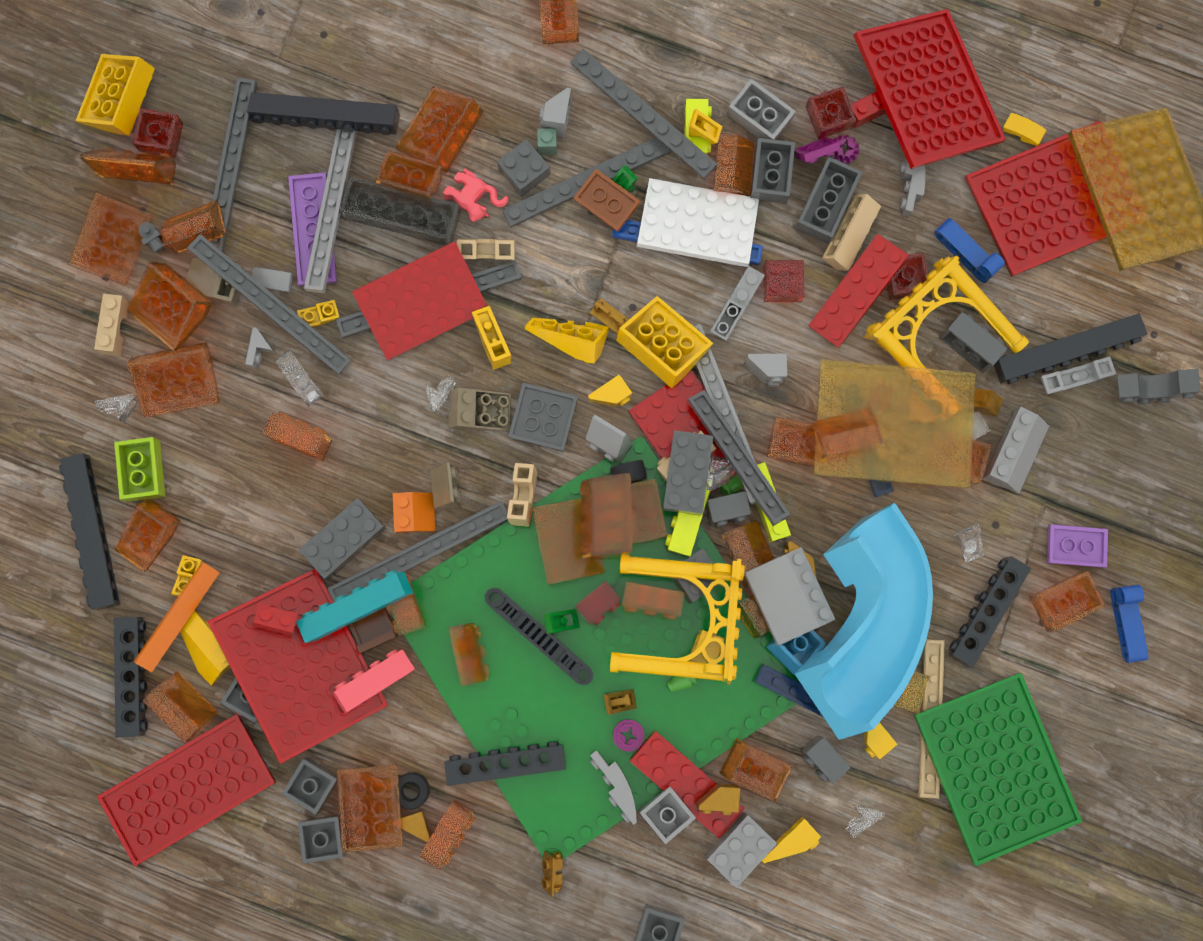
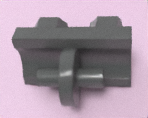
M145 222L140 225L139 234L143 237L141 241L144 245L150 246L157 253L167 247L161 239L164 236L163 233L156 230L153 224Z

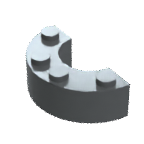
M1199 369L1177 370L1160 375H1138L1137 373L1117 375L1118 395L1122 403L1138 401L1139 405L1150 404V401L1158 400V403H1168L1173 398H1194L1196 393L1201 392Z

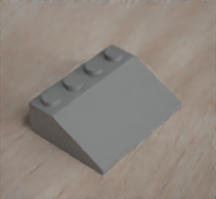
M802 547L744 573L777 646L835 620Z

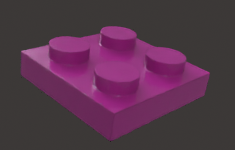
M824 137L794 150V157L807 163H813L818 160V157L831 156L841 148L838 141Z

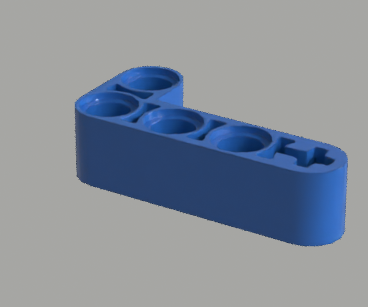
M950 218L934 231L936 238L954 256H958V260L982 283H986L1005 265V261L999 254L992 253L989 256Z
M1139 584L1112 588L1110 596L1123 659L1126 663L1148 660V649L1138 602H1143L1144 600L1143 589Z

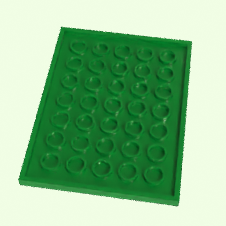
M1016 673L913 715L974 866L988 862L1083 822L1022 673Z

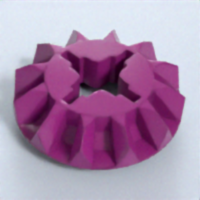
M847 134L839 135L833 139L839 142L840 147L847 143V148L850 149L844 155L842 148L835 151V154L831 155L833 159L848 164L857 158L860 151L859 144L855 141V138Z
M626 719L619 722L614 728L613 740L619 749L634 751L644 741V730L638 722ZM630 727H632V735L637 737V739L630 738L625 744V736L620 732H628Z

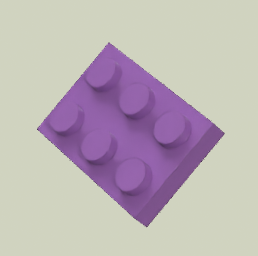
M1048 525L1047 563L1099 568L1107 567L1108 529Z

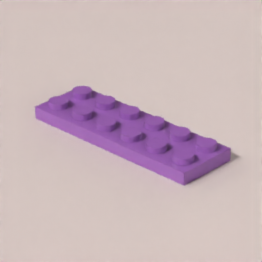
M326 172L288 176L299 287L305 286L327 180ZM334 249L327 284L337 283Z

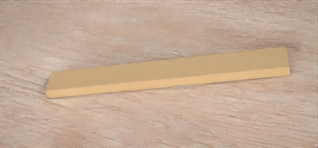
M926 639L923 648L921 711L939 705L943 701L945 640ZM920 733L918 797L939 799L940 781Z

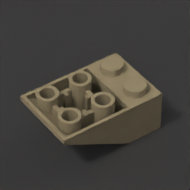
M192 257L182 294L237 307L241 294L200 259ZM238 265V266L241 267L245 272H247V271L244 269L243 266Z
M459 387L449 391L448 429L510 431V393Z
M450 462L430 470L434 509L459 508V503H462L461 491L457 488V484H460L459 472Z

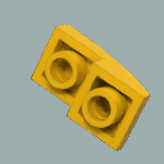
M1011 113L1003 127V132L1020 136L1022 142L1039 146L1046 133V129L1025 117Z
M335 300L318 303L315 307L297 310V315L312 328L340 318Z
M182 556L177 570L178 577L171 593L173 596L178 597L202 563V560Z

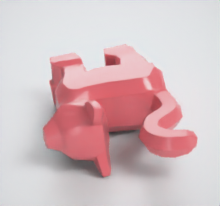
M465 168L463 173L458 172L454 177L456 183L465 185L463 189L459 191L447 186L443 192L445 200L449 201L452 199L462 210L468 212L469 220L473 223L481 220L484 216L489 218L486 207L477 204L478 200L486 192L490 193V201L496 207H503L509 201L508 196L498 200L497 190L493 186L486 184Z

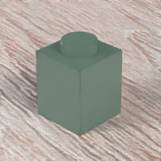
M556 128L538 129L539 155L557 154Z

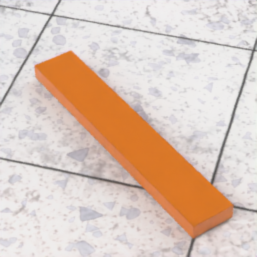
M204 562L200 564L142 648L134 663L153 672L220 572Z

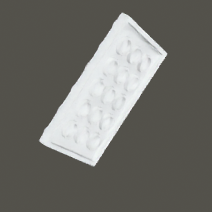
M649 178L637 247L748 267L759 199Z

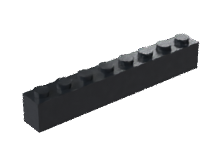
M251 92L247 107L250 119L258 124H285L293 127L306 126L312 129L326 128L328 130L339 129L347 132L361 131L367 134L396 135L400 119L397 105Z
M1139 313L1000 358L994 364V368L1000 384L1007 382L1010 385L1018 382L1020 377L1025 376V379L1036 376V372L1043 371V373L1054 370V366L1060 365L1062 368L1071 365L1073 360L1077 359L1078 362L1089 359L1091 354L1099 356L1107 353V349L1113 348V351L1121 349L1128 342L1131 345L1142 341V337L1148 335Z
M81 453L61 458L59 469L65 480L63 489L68 495L69 502H67V508L72 515V530L76 534L75 547L79 550L80 558L78 562L84 573L82 582L84 587L87 588V605L91 610H101L121 605L90 456Z

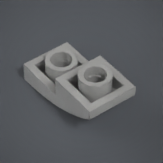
M253 267L252 277L266 289L284 292L291 291L293 273Z

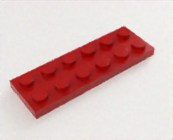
M877 234L808 326L840 348L908 259L909 255Z
M656 730L629 760L663 791L671 787L696 819L719 839L745 809L739 804V812H733V815H723L721 811H713L712 814L701 813V810H698L696 807V802L717 783Z

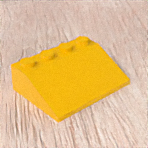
M101 54L76 122L114 134L130 136L155 68L140 57Z
M658 296L619 328L616 339L618 343L671 388L689 373L713 345V342Z

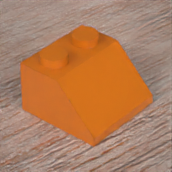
M393 493L395 533L436 532L433 493Z

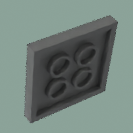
M523 382L508 438L564 452L578 396Z

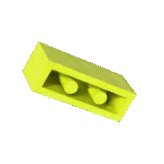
M686 99L684 136L707 155V153H711V143L700 136L689 137V124L694 109L711 118L712 106H708V99Z

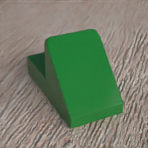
M625 165L621 167L612 180L631 193L635 189L634 184L639 178Z
M576 609L543 615L547 634L580 628Z

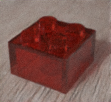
M844 86L809 97L805 106L818 139L852 129L857 120Z
M140 108L132 144L139 152L176 158L183 122L177 114Z
M924 252L909 254L908 259L887 285L889 300L902 299L905 296L909 297L913 293L912 289L917 284H923L927 280L928 270Z
M766 260L763 265V274L765 275L763 278L764 302L801 303L805 297L804 260Z
M605 581L579 602L575 608L589 625L594 623L596 626L605 619L603 615L607 611L612 613L620 606L618 602L621 598Z

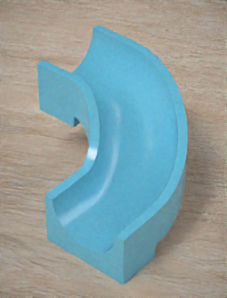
M895 503L861 518L823 554L845 587L854 584L856 600L847 620L830 643L823 650L814 653L795 675L839 740L873 730L894 706L914 674L929 631L933 603L932 576L929 562L917 535Z

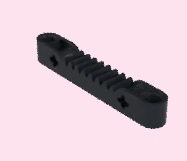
M491 588L486 592L485 602L580 685H587L592 681L593 672L591 668L552 634H547V630L503 591L498 588ZM491 594H500L498 603L490 601ZM572 658L570 663L567 666H565L566 663ZM582 669L589 672V678L586 681H581L578 678V672Z

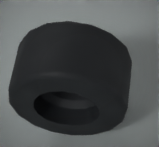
M643 460L627 462L610 468L614 486L627 485L647 478Z
M409 772L402 775L393 786L394 800L404 809L413 810L419 808L427 801L430 794L428 780L417 772ZM414 783L418 786L419 794L416 798L411 799L405 796L404 788L407 784Z

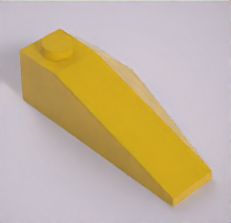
M532 318L525 325V330L577 360L594 364L602 354L609 327L592 322H585V325L574 324V321L557 323L555 319Z
M194 610L180 633L197 671L213 686L230 669V666L208 623Z

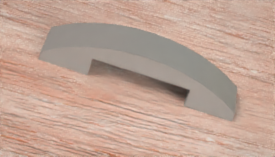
M1106 357L1085 365L1047 374L1040 378L1046 395L1116 375V371L1111 357Z

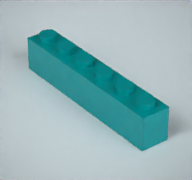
M392 570L386 573L385 578L381 580L377 578L369 581V586L365 588L361 586L351 591L352 594L346 596V594L335 598L334 603H325L319 606V610L316 612L309 611L302 615L303 618L296 621L304 642H315L413 594L405 572Z

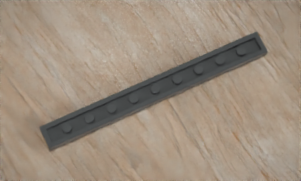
M582 49L570 61L572 66L704 180L716 169V162L586 50Z
M238 77L205 236L208 241L223 253L250 122L247 107L251 92H256L257 87L256 80Z
M657 138L651 139L503 209V214L510 228L572 200L595 169L612 180L622 166L627 165L633 171L672 151Z
M199 234L187 247L192 254L337 375L351 361V359L204 236Z
M516 260L472 274L481 293L522 279ZM362 311L336 319L343 339L371 330Z
M500 501L327 589L335 602V598L339 596L351 595V591L355 588L369 586L368 582L371 580L385 578V574L392 570L406 572L507 521L508 512L503 502Z

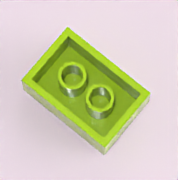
M149 437L114 442L119 499L125 502L166 497L160 440Z

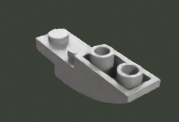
M905 158V162L902 161L900 172L902 173L901 180H906L903 189L906 195L901 200L900 209H903L901 216L909 217L913 212L915 201H920L924 196L925 165L910 169Z
M748 266L710 332L727 341L765 277L764 274Z
M596 750L590 755L592 757L590 762L596 770L599 768L605 774L602 778L608 786H614L609 791L611 796L608 799L614 807L619 806L622 809L621 816L627 823L631 821L634 825L637 823L636 809L626 777L616 761L608 765Z

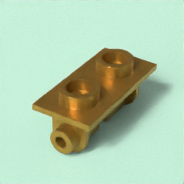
M602 298L595 302L594 308L590 311V314L617 334L619 328L629 320Z
M544 851L541 884L542 888L553 897L554 892L558 893L562 889V873H556V871L563 870V856L558 851L553 852V855Z

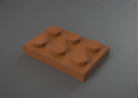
M597 169L593 171L573 197L574 201L616 232L620 231L641 203L639 199Z

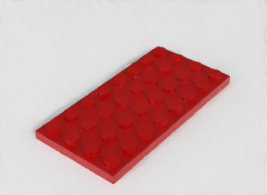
M236 714L98 795L97 798L135 867L275 784L276 781L241 717Z

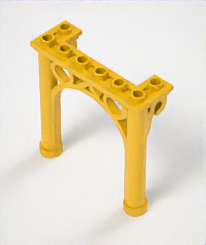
M948 256L945 259H939L934 264L935 268L926 276L927 280L923 284H917L912 289L913 293L909 297L905 296L898 303L900 306L895 310L891 309L884 316L886 319L883 322L869 325L866 328L867 333L863 335L865 339L875 340L883 350L888 351L941 410L940 413L945 419L953 416L960 409V405L920 362L915 347L919 326L932 310L949 302L967 304L978 312L1014 354L1021 351L1029 343V340L1015 329L960 267L958 256ZM944 282L948 283L951 288L948 298H942L938 295V288ZM957 287L967 298L955 297ZM931 291L933 298L937 301L925 302L922 298ZM914 306L916 307L914 315L916 320L908 316L903 317ZM904 320L908 321L911 325L910 334L901 336L897 328ZM909 339V351L901 344L899 340Z
M621 554L620 573L679 578L695 584L703 592L708 602L710 627L700 647L685 657L665 658L612 652L610 672L618 673V671L718 680L730 685L731 681L735 680L737 666L733 665V660H737L738 648H734V640H738L739 628H735L736 620H740L741 608H737V600L742 598V588H739V580L743 581L745 565H741V559H737V561H733L732 565L631 557L630 554ZM698 579H709L715 581H713L709 585V587L706 588L703 585V583H701ZM725 581H730V587ZM716 585H721L725 588V598L722 601H715L710 594ZM729 601L728 618H724L720 615L719 608L715 609L714 605L717 607L723 606ZM715 619H717V620L719 621V623H717L716 626H715ZM722 627H727L725 644L719 638H711ZM712 642L718 643L721 647V654L717 659L709 658L705 650ZM702 653L708 663L690 662V660ZM723 658H724V665H722V664H717V663L721 662V661L723 660Z

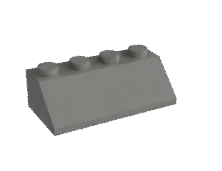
M1021 406L1015 409L983 478L1019 494L1049 425L1038 414Z

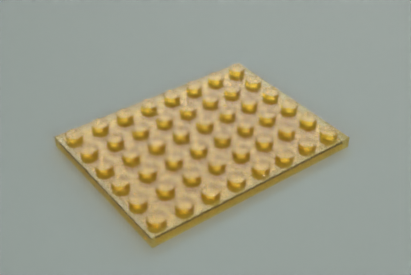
M1167 107L1074 129L1068 133L1119 271L1203 249V199Z
M821 360L813 475L970 488L975 373Z

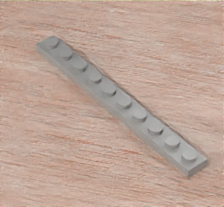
M339 129L336 131L304 286L307 292L325 293L357 131L347 132Z
M701 324L694 326L706 337ZM710 347L696 363L710 399L756 463ZM744 485L750 503H756L755 499Z

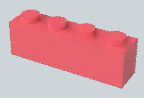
M396 649L386 655L387 659L383 662H380V660L375 661L369 665L370 670L365 673L361 670L352 676L354 680L349 683L343 681L335 687L336 691H334L333 695L345 714L415 670L403 649L399 652Z

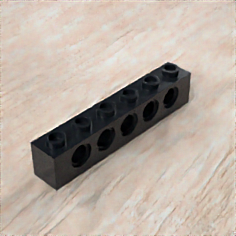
M1013 556L1000 560L997 568H999L997 573L993 574L988 580L987 584L989 586L987 590L982 591L978 597L980 602L977 607H973L969 612L968 617L970 618L967 624L964 623L958 632L960 634L958 639L954 640L949 646L950 652L948 656L968 668H973L1031 570L1029 566ZM1005 573H1008L1011 577L1009 583L1004 580ZM996 589L1001 592L999 600L994 596ZM986 606L991 608L990 616H987L984 612ZM977 622H979L982 626V630L980 632H977L975 630V624ZM968 638L972 641L970 649L965 646V641Z
M143 617L114 618L115 738L143 736L145 731L148 730V721L145 719V711L148 708L147 700H145L147 681L145 680L144 672H146V669L134 663V660L146 644L144 640L146 622ZM130 632L134 634L132 642L128 641V634ZM131 651L135 655L132 662L128 660V654ZM131 671L135 674V679L132 682L128 679ZM131 691L135 693L133 702L128 697ZM131 711H133L136 715V718L133 722L129 719V713Z
M559 741L548 742L547 746L539 747V744L527 745L528 749L520 750L519 747L508 748V752L500 753V749L488 751L487 755L474 752L469 753V757L461 758V755L449 756V760L444 762L447 786L566 770L564 744H559ZM547 752L550 755V761L542 762L539 758L540 753ZM521 755L529 756V765L521 764ZM506 757L510 760L511 765L509 768L501 766V758ZM483 760L490 762V770L485 771L481 768ZM463 763H468L471 766L470 773L462 771L461 766Z

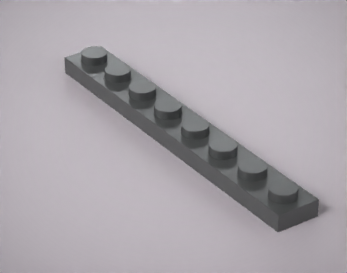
M703 390L688 398L689 405L709 434L713 436V440L772 526L789 518L790 512L706 391Z

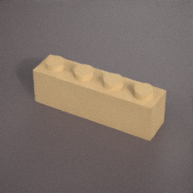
M854 194L822 259L835 270L849 271L858 251L862 247L866 235L870 231L872 223L878 215L881 205L868 194Z

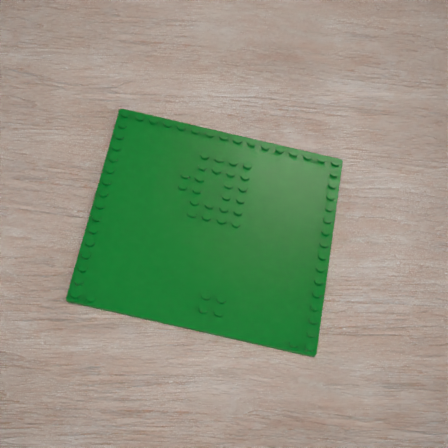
M638 437L632 441L633 445L621 463L617 461L611 462L605 458L533 504L530 527L511 525L509 521L505 522L411 582L410 586L413 594L387 606L390 614L477 752H480L481 755H487L488 751L500 749V753L508 752V748L519 747L520 750L528 749L527 745L539 744V747L547 746L548 742L559 741V744H564L566 770L494 779L543 859L544 851L550 855H553V852L556 851L561 852L564 859L624 819L621 816L622 809L619 806L614 807L608 799L611 796L609 791L614 786H608L602 778L605 774L600 768L596 770L590 762L592 759L590 755L596 750L608 765L616 761L630 786L636 810L663 791L629 761L638 749L623 751L616 746L613 740V731L619 722L626 719L638 722L644 730L643 743L656 730L700 769L796 705L793 701L754 682L761 665L765 664L800 683L796 675H793L766 648L773 639V636L743 588L742 598L737 600V608H741L740 620H736L735 628H739L738 640H734V648H738L737 660H733V665L737 666L735 680H732L730 685L718 680L697 679L698 683L694 684V687L671 692L667 681L675 676L618 671V673L610 672L612 652L665 658L685 657L691 654L699 630L708 632L710 627V609L704 595L689 604L672 578L620 573L621 554H630L631 557L684 561L689 558L688 556L668 551V546L665 545L668 534L672 535L674 527H671L673 516H677L678 512L662 510L666 481L656 471L659 460L643 437ZM643 460L647 474L645 480L622 486H614L610 472L611 467ZM700 524L691 556L704 549L713 564H726ZM725 581L730 587V581ZM718 585L711 590L710 594L715 601H722L725 598L726 591L723 586ZM491 588L500 589L545 629L544 614L576 609L580 628L552 635L591 668L593 672L592 681L587 685H580L485 602L486 592ZM491 594L490 601L498 603L500 594ZM729 601L723 606L717 607L714 605L715 609L719 608V613L722 617L728 618ZM715 619V626H716V624L719 623V621H718L717 619ZM727 627L720 628L716 634L725 638L724 643H726ZM572 658L566 663L565 666H567L570 663ZM723 658V660H722L721 662H719V663H717V664H722V665H724V658ZM585 669L580 670L578 678L581 681H586L589 678V672ZM630 689L634 690L636 709L607 715L603 694ZM630 727L628 732H620L625 736V744L630 738L637 739V737L632 735V727ZM547 752L540 753L539 758L542 762L550 761V755ZM521 755V764L529 765V756ZM504 757L500 760L502 767H510L511 762L508 758ZM483 760V763L485 764L487 769L490 770V762L487 760Z

